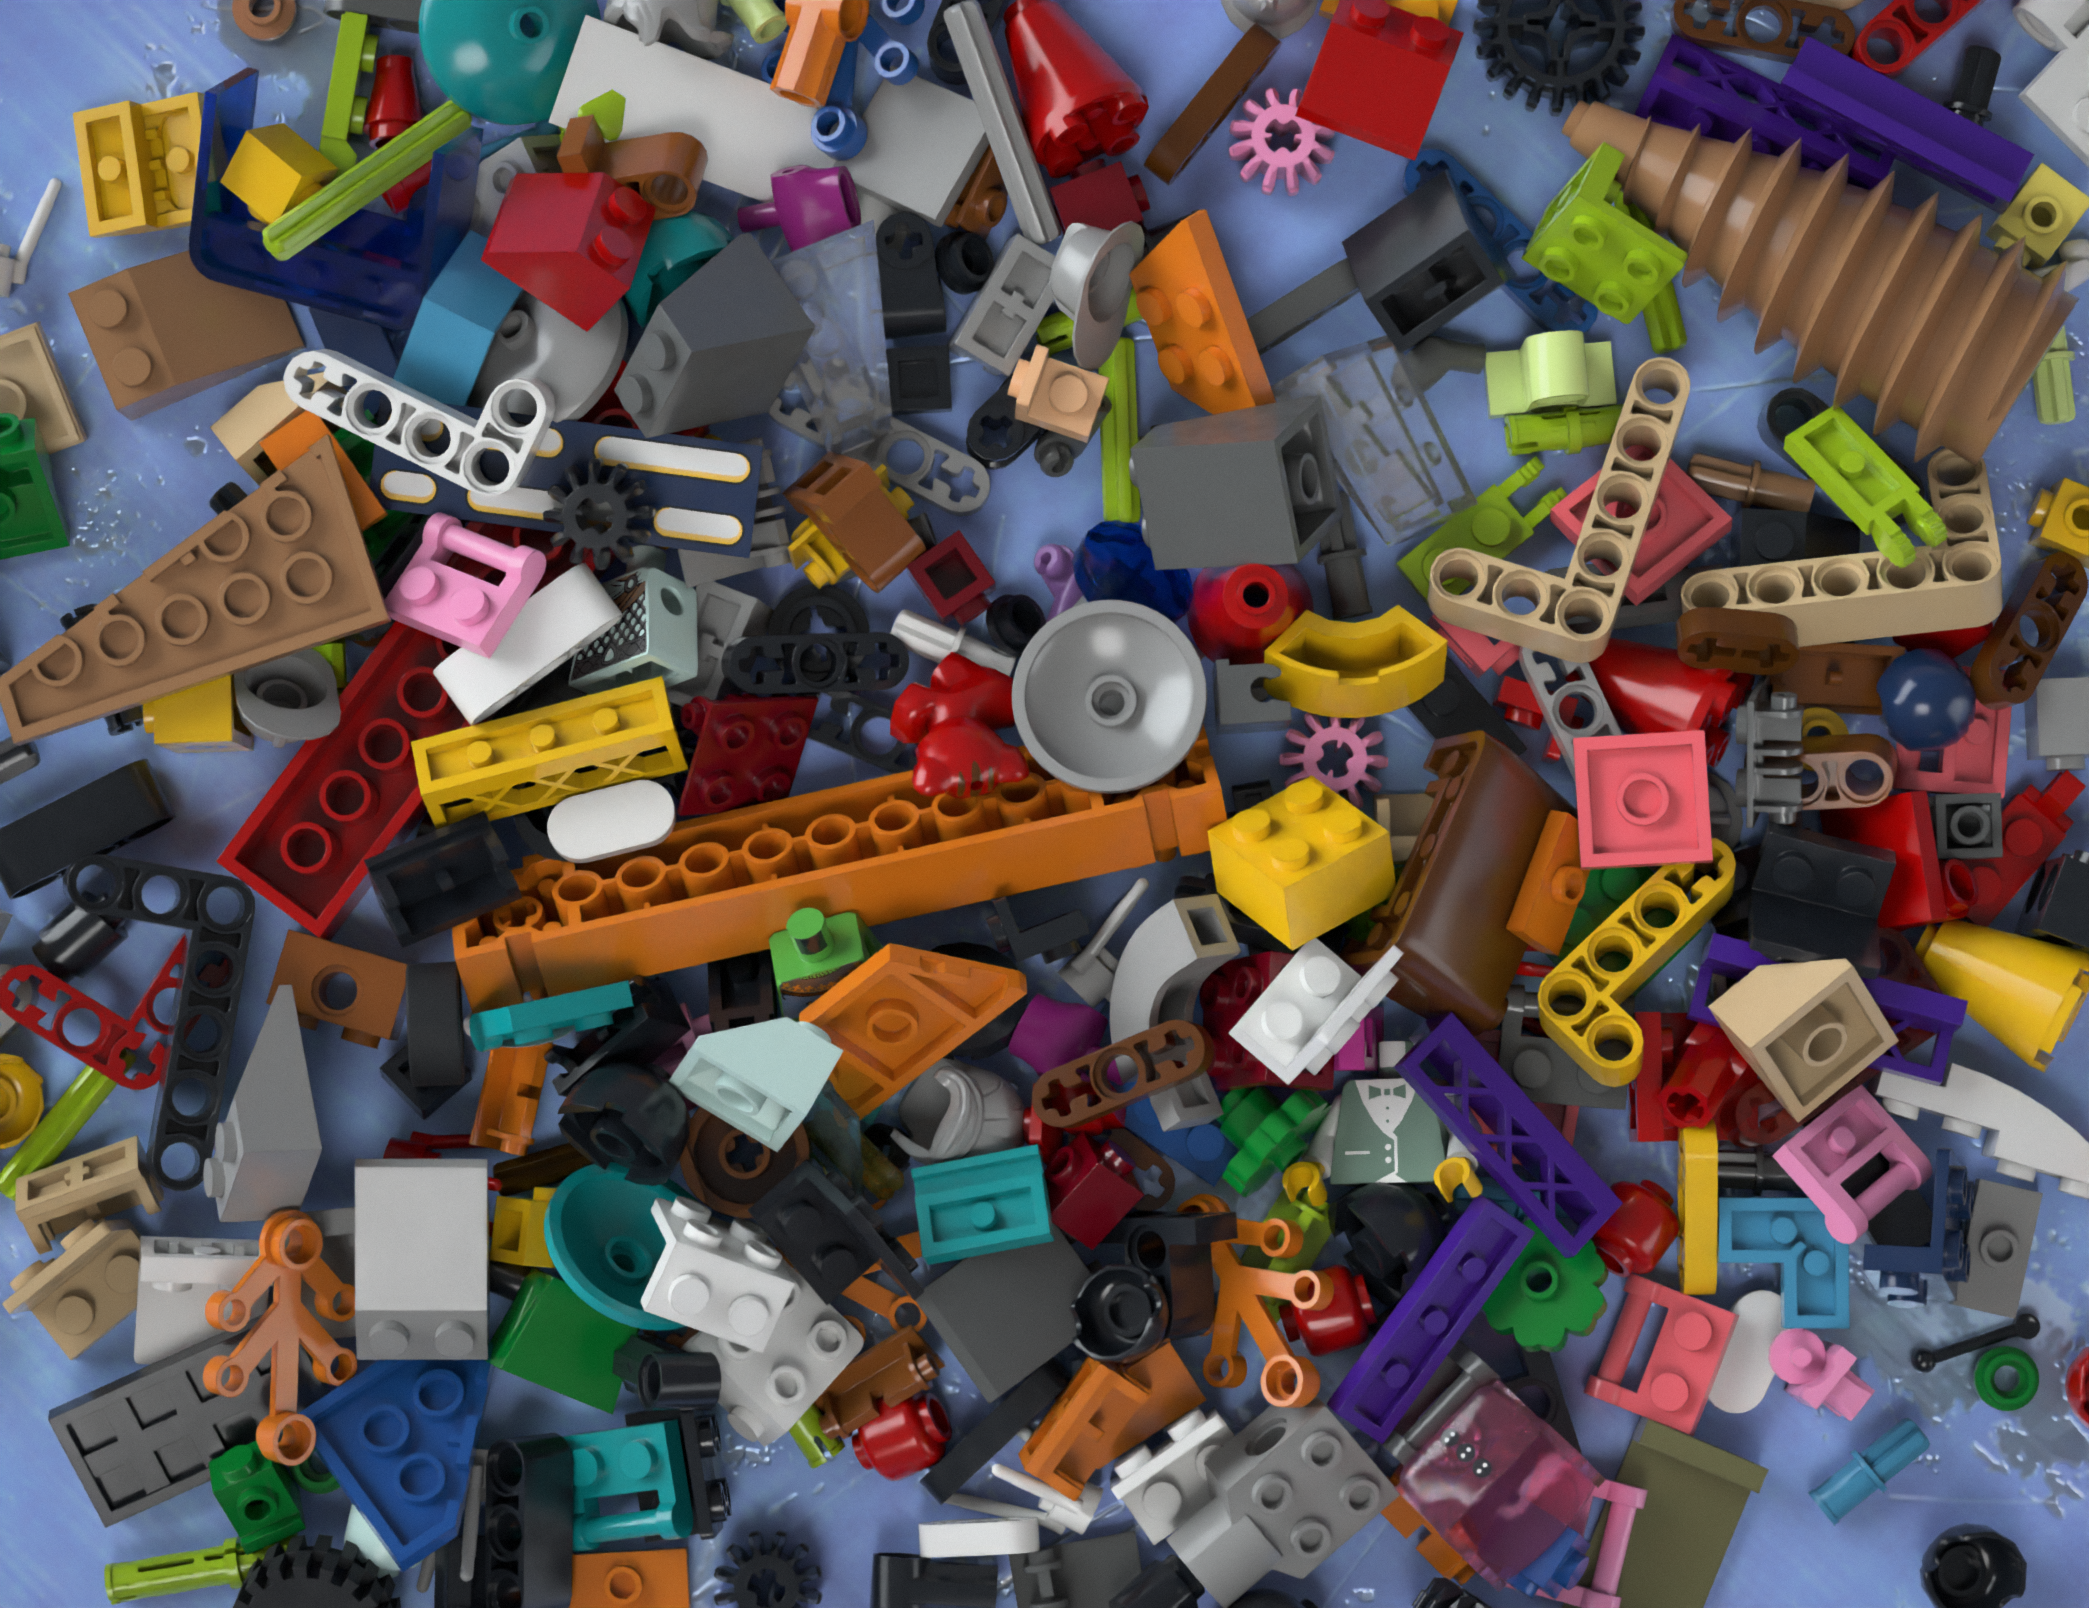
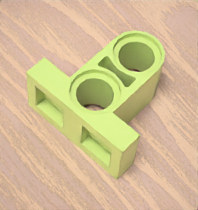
M1554 331L1527 337L1519 350L1486 353L1483 370L1488 419L1505 418L1506 415H1529L1560 411L1561 405L1575 404L1577 409L1617 404L1611 341L1584 344L1582 331Z

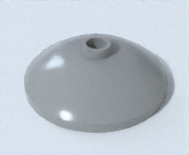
M524 290L494 336L467 406L484 409L490 395L498 385L507 380L529 376L540 379L552 391L556 406L552 421L558 423L563 420H579L598 402L608 389L624 357L628 339V317L622 299L620 298L586 332ZM516 389L508 397L507 410L512 413L536 416L537 404L529 392Z
M1099 600L1083 603L1058 614L1039 629L1024 649L1012 684V709L1020 737L1032 757L1043 769L1063 783L1095 793L1112 794L1137 790L1160 780L1182 762L1195 744L1201 732L1207 708V687L1203 667L1196 650L1187 636L1177 625L1159 612L1144 605L1122 600ZM1116 695L1124 700V708L1120 713L1107 715L1101 711V704L1108 696Z

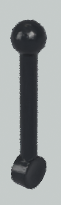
M2020 1314L2016 1316L2011 1325L1934 1351L1920 1348L1913 1353L1911 1364L1917 1372L1922 1374L1929 1373L1934 1369L1936 1363L2016 1336L2022 1339H2032L2040 1331V1322L2034 1315Z

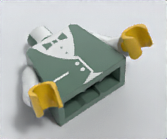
M1412 1041L1377 1042L1378 1079L1348 1080L1345 1082L1342 1094L1334 1098L1330 1111L1314 1133L1301 1162L1292 1164L1283 1174L1282 1183L1290 1202L1296 1200V1196L1302 1188L1309 1186L1308 1196L1312 1206L1323 1205L1327 1200L1328 1194L1323 1180L1329 1176L1330 1184L1357 1187L1374 1182L1436 1185L1448 1203L1453 1201V1191L1459 1184L1464 1185L1472 1198L1481 1195L1483 1190L1482 1183L1475 1174L1479 1163L1477 1159L1394 1068L1398 1061L1414 1046ZM1430 1078L1436 1086H1450L1447 1080ZM1446 1096L1454 1104V1096ZM1469 1108V1122L1482 1134V1127Z

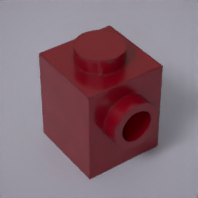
M1104 159L1090 161L1069 172L1070 181L1049 188L1050 199L1063 235H1065L1067 228L1072 223H1084L1108 231H1112L1120 224L1129 221L1142 226L1144 225L1142 213L1151 209L1138 174L1127 177L1121 161L1106 166Z
M960 530L906 566L908 576L943 625L956 619L960 626H964L992 606L987 596L996 591V582Z
M1081 1131L1068 1146L1059 1149L1051 1157L1044 1171L1052 1223L1093 1250L1144 1196L1141 1187L1132 1173V1170L1136 1167L1132 1157L1112 1140H1107L1102 1145L1084 1131Z

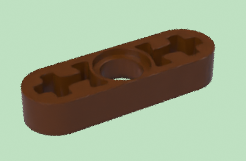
M1675 0L1670 12V24L1675 35L1700 47L1793 64L1807 38L1798 36L1794 42V49L1785 47V43L1793 28L1792 16L1802 19L1797 31L1815 33L1821 23L1831 25V36L1840 39V43L1833 44L1831 48L1846 56L1852 49L1855 41L1854 25L1843 11L1834 7L1798 0H1704L1707 2L1708 13L1726 17L1729 13L1730 4L1740 7L1732 23V37L1725 36L1722 33L1728 22L1713 19L1708 20L1704 29L1693 27V17L1684 14V9H1692L1697 0ZM1755 10L1771 12L1779 22L1780 31L1778 37L1768 43L1754 41L1745 30L1746 16Z
M1255 23L1244 34L1160 139L1143 166L1168 186L1171 185L1268 66L1282 42L1261 25Z
M2056 552L2032 561L2025 568L1970 670V679L1976 692V699L1986 708L2002 710L2027 701L2034 693L2087 594L2088 579L2085 569L2074 556L2066 552ZM2054 588L2059 593L2057 595L2045 599L2044 601L2040 600L2050 596ZM2023 615L2031 618L2037 627L2038 642L2035 647L2029 645L2021 634L2020 620ZM2009 665L2008 668L2006 669L2004 675H2003V673L1998 669V668H2001V667H2004V666ZM2002 682L2008 689L2005 690L2003 688V686L2001 685Z
M1176 1019L1161 1023L1044 1073L1037 1080L1032 1091L1034 1111L1044 1123L1053 1127L1076 1128L1201 1076L1206 1072L1213 1060L1214 1045L1212 1038L1204 1027L1194 1022ZM1176 1034L1182 1039L1194 1041L1195 1048L1186 1053L1188 1061L1186 1066L1182 1061L1166 1060L1154 1065L1150 1056L1143 1049L1148 1044L1149 1054L1155 1055L1172 1050L1176 1046L1174 1038ZM1127 1055L1137 1065L1138 1080L1135 1086L1128 1092L1118 1093L1110 1086L1107 1079V1071L1115 1058ZM1087 1069H1090V1078L1085 1073ZM1156 1071L1160 1074V1078L1157 1080ZM1059 1083L1067 1088H1081L1091 1083L1095 1092L1102 1099V1102L1098 1104V1098L1095 1094L1079 1096L1070 1102V1114L1065 1109H1056L1052 1105V1099L1060 1095Z

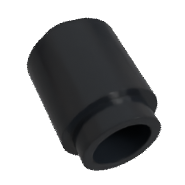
M84 890L80 895L89 902L98 903L109 894L102 891L96 897L91 892ZM69 904L39 931L41 939L32 946V951L49 973L68 984L75 976L84 978L128 938L127 930L123 926L127 920L86 913L75 909Z
M1169 1555L1162 1562L1154 1560L1109 1601V1608H1198L1197 1600L1205 1593V1589L1180 1558L1175 1555Z

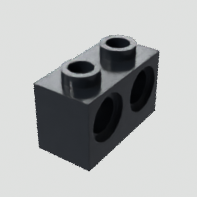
M2075 850L2074 855L2062 853L2061 857L2044 861L2037 869L2014 934L2089 953V852Z

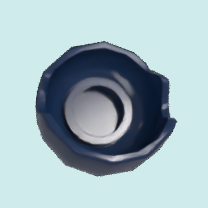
M1917 648L1896 658L1879 678L1876 686L1882 702V716L1879 720L1883 727L1888 730L1889 736L1908 751L1937 752L1951 746L1968 732L1969 725L1974 722L1976 692L1972 681L1962 667L1940 649Z

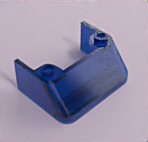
M247 67L205 91L189 236V255L195 268L203 276L215 282L393 330L412 328L424 296L455 253L470 228L484 129L471 126L433 151L429 183L423 185L412 195L408 205L406 220L360 209L290 259L278 261L262 242L264 239L262 232L269 224L262 223L253 217L248 211V205L220 182L246 130L253 129L259 70Z

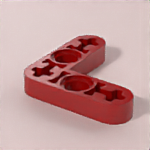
M185 932L174 945L127 1020L43 968L32 964L17 965L8 969L0 977V1009L12 1020L118 1085L131 1090L149 1088L160 1080L165 1052L163 1045L159 1041H155L147 1054L148 1061L154 1064L152 1071L148 1075L137 1072L131 1079L123 1074L126 1063L119 1058V1055L125 1047L136 1050L145 1039L147 1034L134 1030L141 1018L154 1031L168 1035L169 1025L161 1023L156 1018L153 1012V1002L160 991L166 988H176L177 978L170 977L169 974L175 964L180 966ZM223 957L218 966L206 963L196 976L197 979L207 982L208 988L221 985L228 974L226 959ZM31 975L37 977L40 983L36 991L51 1002H55L58 990L70 997L55 1012L50 1030H46L38 1024V1021L47 1014L43 1010L27 1004L22 1011L16 1010L12 1006L15 994L8 990V987L14 979L25 982ZM78 1008L91 1010L100 1022L98 1037L86 1046L71 1044L63 1033L65 1017L71 1011ZM202 1014L192 1017L186 1023L184 1028L185 1040Z

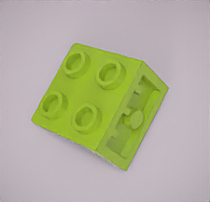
M1603 142L1547 205L1521 259L1540 270L1549 279L1559 282L1589 301L1601 312L1614 317L1624 324H1629L1684 267L1688 254L1611 205L1622 186L1621 183L1614 180V177L1625 154Z

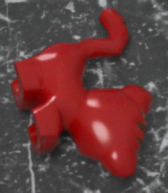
M951 652L933 671L930 688L913 682L902 692L894 703L890 720V735L902 743H919L915 749L917 764L913 768L912 784L920 795L931 797L945 793L958 799L972 798L993 791L1000 782L1014 783L1028 778L1030 775L1028 764L1019 748L1005 743L995 732L1000 729L1012 728L1016 725L1012 709V684L1014 678L996 669L979 666L957 652Z

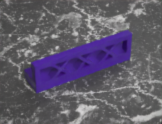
M1673 33L1634 112V115L1644 119L1651 115V120L1690 132L1700 123L1702 136L1735 143L1752 127V151L1780 156L1802 137L1801 167L1823 172L1849 152L1847 183L1868 190L1888 176L1894 161L1893 157L1776 97L1780 86L1779 83ZM1676 60L1697 70L1701 76L1695 77L1672 66V64ZM1736 91H1742L1755 97L1758 103L1753 104L1740 98ZM1793 118H1799L1812 124L1816 130L1811 131L1798 125ZM1851 145H1857L1878 155V161L1855 152Z
M1807 36L1792 66H1789L1776 94V97L1999 214H2002L2011 202L2019 187L2018 184L2035 155L1810 36Z
M1713 933L1703 947L1686 1019L1721 1028L1710 1009L1705 1007L1712 973L1736 979L1739 982L1759 965L1783 963L1768 959L1760 952L1752 950L1747 941ZM1860 977L1885 1019L1899 1023L1891 1028L1895 1035L1910 1026L1937 1033L1929 1066L1906 1061L1894 1044L1886 1051L1888 1055L1882 1054L1867 1067L1939 1086L1942 1083L1953 1033L1963 1025L1968 1001L1877 977V979Z
M1452 1012L1424 1021L1409 1037L1414 1046L1398 1061L1394 1068L1565 1258L1574 1257L1623 1202ZM1427 1058L1451 1086H1436L1418 1065ZM1446 1096H1454V1104ZM1469 1106L1494 1134H1480L1469 1122ZM1490 1144H1497V1152ZM1512 1154L1537 1182H1523L1512 1170ZM1533 1192H1540V1200ZM1555 1202L1578 1226L1571 1234L1555 1218Z
M1482 1194L1475 1197L1326 1405L1337 1415L1383 1444L1535 1232L1491 1198H1486Z

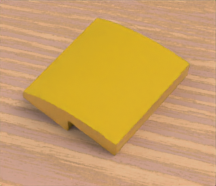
M193 92L144 104L128 100L73 113L90 237L103 238L140 234L226 219L208 95Z

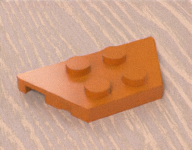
M1200 209L1183 219L1129 273L1137 296L1136 304L1138 311L1148 325L1158 352L1159 367L1168 379L1173 391L1213 415L1276 403L1207 210Z
M888 943L799 1013V1021L809 1022L818 1026L829 1035L832 1044L844 1050L829 1075L826 1084L828 1087L833 1086L841 1100L842 1115L845 1121L854 1126L1027 994L1026 975L1018 970Z

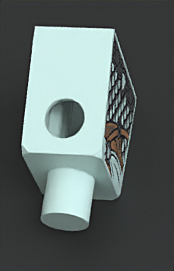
M648 545L632 547L634 557L627 561L626 573L601 584L619 608L623 617L611 629L574 655L568 685L591 695L660 676L663 677L665 686L668 688L697 676V593L693 587L686 588L685 582L664 572L666 554L657 547Z

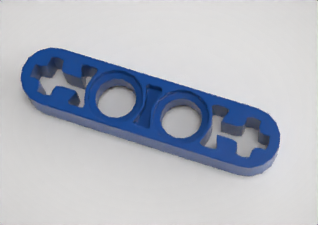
M1428 149L1419 152L1415 161L1410 160L1406 166L1402 182L1406 197L1418 189L1422 178L1421 174L1417 171L1423 166L1430 172L1438 166L1444 170L1447 169L1458 187L1463 186L1470 193L1465 196L1472 207L1484 208L1494 217L1495 231L1491 236L1507 258L1515 251H1525L1533 233L1453 156L1443 150ZM1541 271L1538 279L1532 283L1520 284L1510 280L1500 287L1545 332L1573 330L1582 331L1583 335H1586L1597 319L1599 309L1595 305L1558 282L1552 291L1565 302L1571 301L1574 297L1578 298L1583 304L1578 314L1584 321L1579 325L1571 319L1563 325L1558 323L1554 317L1559 307L1547 294L1540 305L1530 298L1541 291L1549 279Z

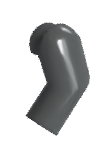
M1428 336L1419 342L1398 363L1393 380L1395 388L1404 397L1418 398L1434 386L1449 370L1480 374L1485 364L1486 347L1484 343Z
M1104 395L1088 443L1112 409V404L1106 395ZM1048 430L1038 438L1034 449V458L1040 464V469L1045 475L1060 477L1072 469L1074 459L1082 454L1088 443Z

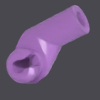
M1049 543L1042 546L1035 554V569L1042 576L1054 597L1046 619L1047 623L1058 614L1072 608L1092 586L1077 555L1067 546Z

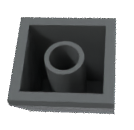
M751 233L740 234L658 304L614 391L619 397L622 406L631 415L645 438L767 413L813 333L815 326Z
M1321 395L1306 396L1155 426L1131 448L1129 473L1133 485L1139 488L1144 512L1142 536L1146 546L1151 548L1155 570L1231 567L1248 563L1263 565L1296 564L1343 517Z
M1054 1223L1052 1224L1055 1241L964 1258L923 1287L924 1293L915 1300L989 1404L1073 1342L1072 1338L1076 1335V1326L1070 1305L1077 1299L1076 1296L1086 1278L1103 1268L1097 1259L1086 1266L1072 1246L1078 1240Z

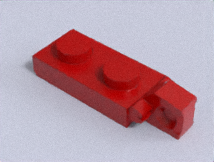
M2067 769L2063 773L2060 771L2042 792L2037 790L2032 784H2029L2020 794L2013 795L2001 809L2002 858L1960 860L1972 872L1979 893L1977 903L1970 907L1968 914L1963 917L1968 923L1988 927L2067 836L2065 833L2073 825L2074 821L2064 812L2086 787Z

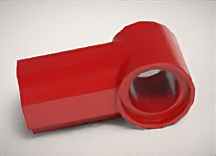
M1693 1021L1673 1053L1678 1060L1657 1097L1664 1109L1663 1117L1680 1129L1686 1127L1704 1129L1714 1117L1726 1092L1731 1089L1749 1065L1733 1046L1722 1028Z

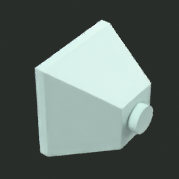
M788 1017L698 1036L670 1077L669 1082L674 1085L683 1097L778 1152L807 1116L844 1050L832 1044L829 1035L818 1026L804 1021L795 1022Z

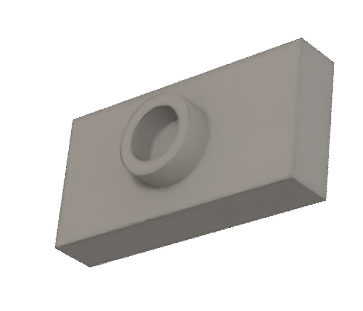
M1976 1179L1974 1185L1972 1220L1967 1219L1963 1235V1243L1970 1245L1971 1252L1968 1283L1958 1282L1957 1301H1949V1304L2016 1319L2043 1193Z

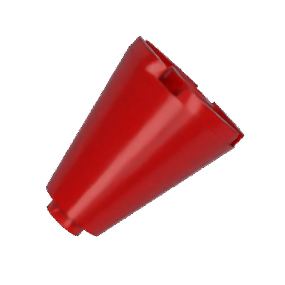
M1248 563L1231 567L1204 568L1199 573L1190 590L1187 603L1188 627L1197 648L1212 662L1215 663L1216 660L1229 659V665L1264 663L1265 650L1306 610L1314 613V606L1309 586L1303 575L1293 564L1263 565ZM1256 594L1263 598L1266 604L1259 608L1250 607L1244 601L1243 595Z

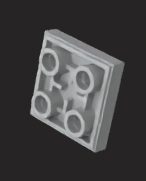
M893 65L890 67V71L898 69ZM916 75L910 82L904 85H893L884 78L861 117L866 123L868 132L864 147L851 159L844 161L836 160L833 167L846 166L857 191L906 213H912L924 221L941 228L989 145V140L976 104L971 99Z

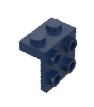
M1952 1148L1937 1149L1931 1246L1911 1247L1864 1244L1863 1271L1879 1297H1888L1887 1304L1891 1306L1918 1309L1926 1307L1927 1299L1957 1301L1958 1282L1968 1283L1971 1265L1970 1245L1963 1243L1961 1226L1962 1219L1972 1220L1974 1182L1967 1181V1167L1959 1165Z

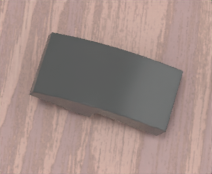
M2001 793L1940 794L1928 797L1938 859L1948 861L1950 859L1976 860L2003 857Z

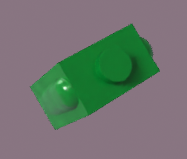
M533 1267L530 1273L523 1279L514 1301L490 1340L488 1360L484 1361L508 1373L613 1415L623 1382L619 1376L612 1373L614 1351L621 1349L628 1342L631 1335H638L640 1328L628 1326L602 1315L580 1299L563 1279Z

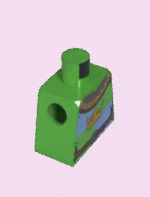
M803 908L790 916L786 924L787 930L776 932L769 938L782 1018L788 1017L795 1022H799V1013L883 948L858 913L845 912L824 918L822 912L818 909Z

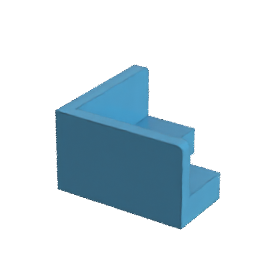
M472 230L465 236L424 296L393 378L441 403L460 406L468 405L494 336L524 292V289L481 261L488 238Z
M1718 1196L1717 1262L1780 1263L1781 1327L1850 1329L1849 1244H1843L1831 1236L1825 1225V1215L1810 1198Z

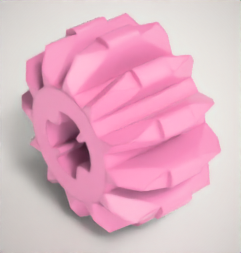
M1275 88L1266 89L1265 105L1267 109L1265 110L1256 101L1247 99L1243 103L1242 110L1249 121L1233 120L1230 125V134L1243 141L1229 148V158L1235 161L1251 159L1241 170L1240 178L1243 182L1247 183L1253 180L1260 172L1264 174L1261 192L1265 195L1272 194L1276 179H1284L1285 191L1289 196L1297 195L1299 191L1297 174H1300L1308 183L1316 185L1320 182L1322 174L1315 163L1330 164L1333 161L1334 150L1321 143L1333 138L1335 131L1295 116L1302 98V91L1296 88L1291 91L1288 104H1280L1279 94ZM1271 132L1280 137L1285 136L1288 132L1293 134L1292 150L1294 151L1290 153L1284 147L1279 148L1275 152L1269 149L1272 138Z
M1306 713L1303 719L1312 737L1309 738L1295 729H1289L1285 735V739L1290 744L1303 750L1302 754L1288 752L1279 756L1280 766L1300 767L1301 769L1300 773L1290 776L1284 782L1285 788L1287 789L1290 785L1312 775L1338 795L1343 793L1349 803L1357 809H1361L1364 803L1355 784L1357 783L1368 792L1378 793L1382 783L1377 778L1366 773L1365 769L1380 770L1388 766V757L1367 755L1366 750L1377 746L1383 740L1381 732H1372L1361 740L1356 733L1363 726L1366 717L1352 718L1348 728L1345 729L1340 727L1341 718L1327 716L1328 728L1323 729L1316 714ZM1334 745L1335 753L1340 747L1348 753L1349 759L1343 765L1345 776L1333 778V770H1330L1327 775L1320 771L1317 764L1324 757L1323 746Z

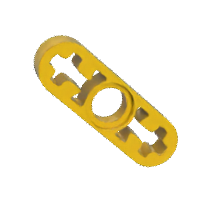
M1713 1119L1710 1120L1704 1129L1698 1127L1680 1129L1678 1127L1677 1218L1680 1222V1230L1677 1235V1273L1679 1289L1683 1295H1713L1716 1293L1718 1142Z

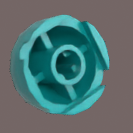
M690 210L688 213L678 217L652 221L631 287L623 295L628 308L638 324L643 328L645 323L649 324L661 301L735 239L717 219L703 212Z

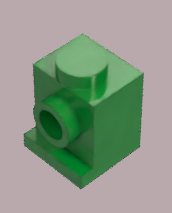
M257 1441L247 1445L235 1446L226 1451L222 1456L208 1462L213 1494L240 1537L241 1546L246 1555L306 1529L299 1488L284 1464L268 1460L263 1456Z

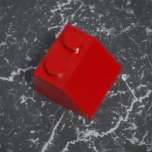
M1340 0L1295 116L1415 161L1464 33L1447 27L1445 23L1436 18L1415 15L1389 5L1384 0Z
M605 172L517 173L509 181L481 261L588 332L630 289L657 208L645 201L635 190L623 186Z

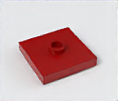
M1927 790L1887 796L1879 804L1869 807L1819 810L1823 834L1895 851L1896 866L1878 916V930L1948 918Z

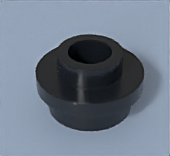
M954 231L943 236L937 243L935 249L936 269L945 285L953 292L961 295H968L981 289L994 267L993 254L987 242L978 234Z
M1023 594L1002 595L992 601V606L987 609L986 624L992 641L1002 651L1014 657H1021L1033 636L1046 624L1045 616L1040 606L1029 596Z

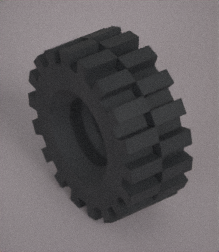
M319 1534L314 1546H307L305 1535L291 1537L286 1552L279 1542L268 1548L263 1561L258 1557L250 1567L233 1608H401L400 1597L391 1598L396 1585L390 1573L378 1579V1566L370 1559L365 1563H361L355 1558L359 1548L356 1544L346 1540L343 1550L331 1548L333 1536Z

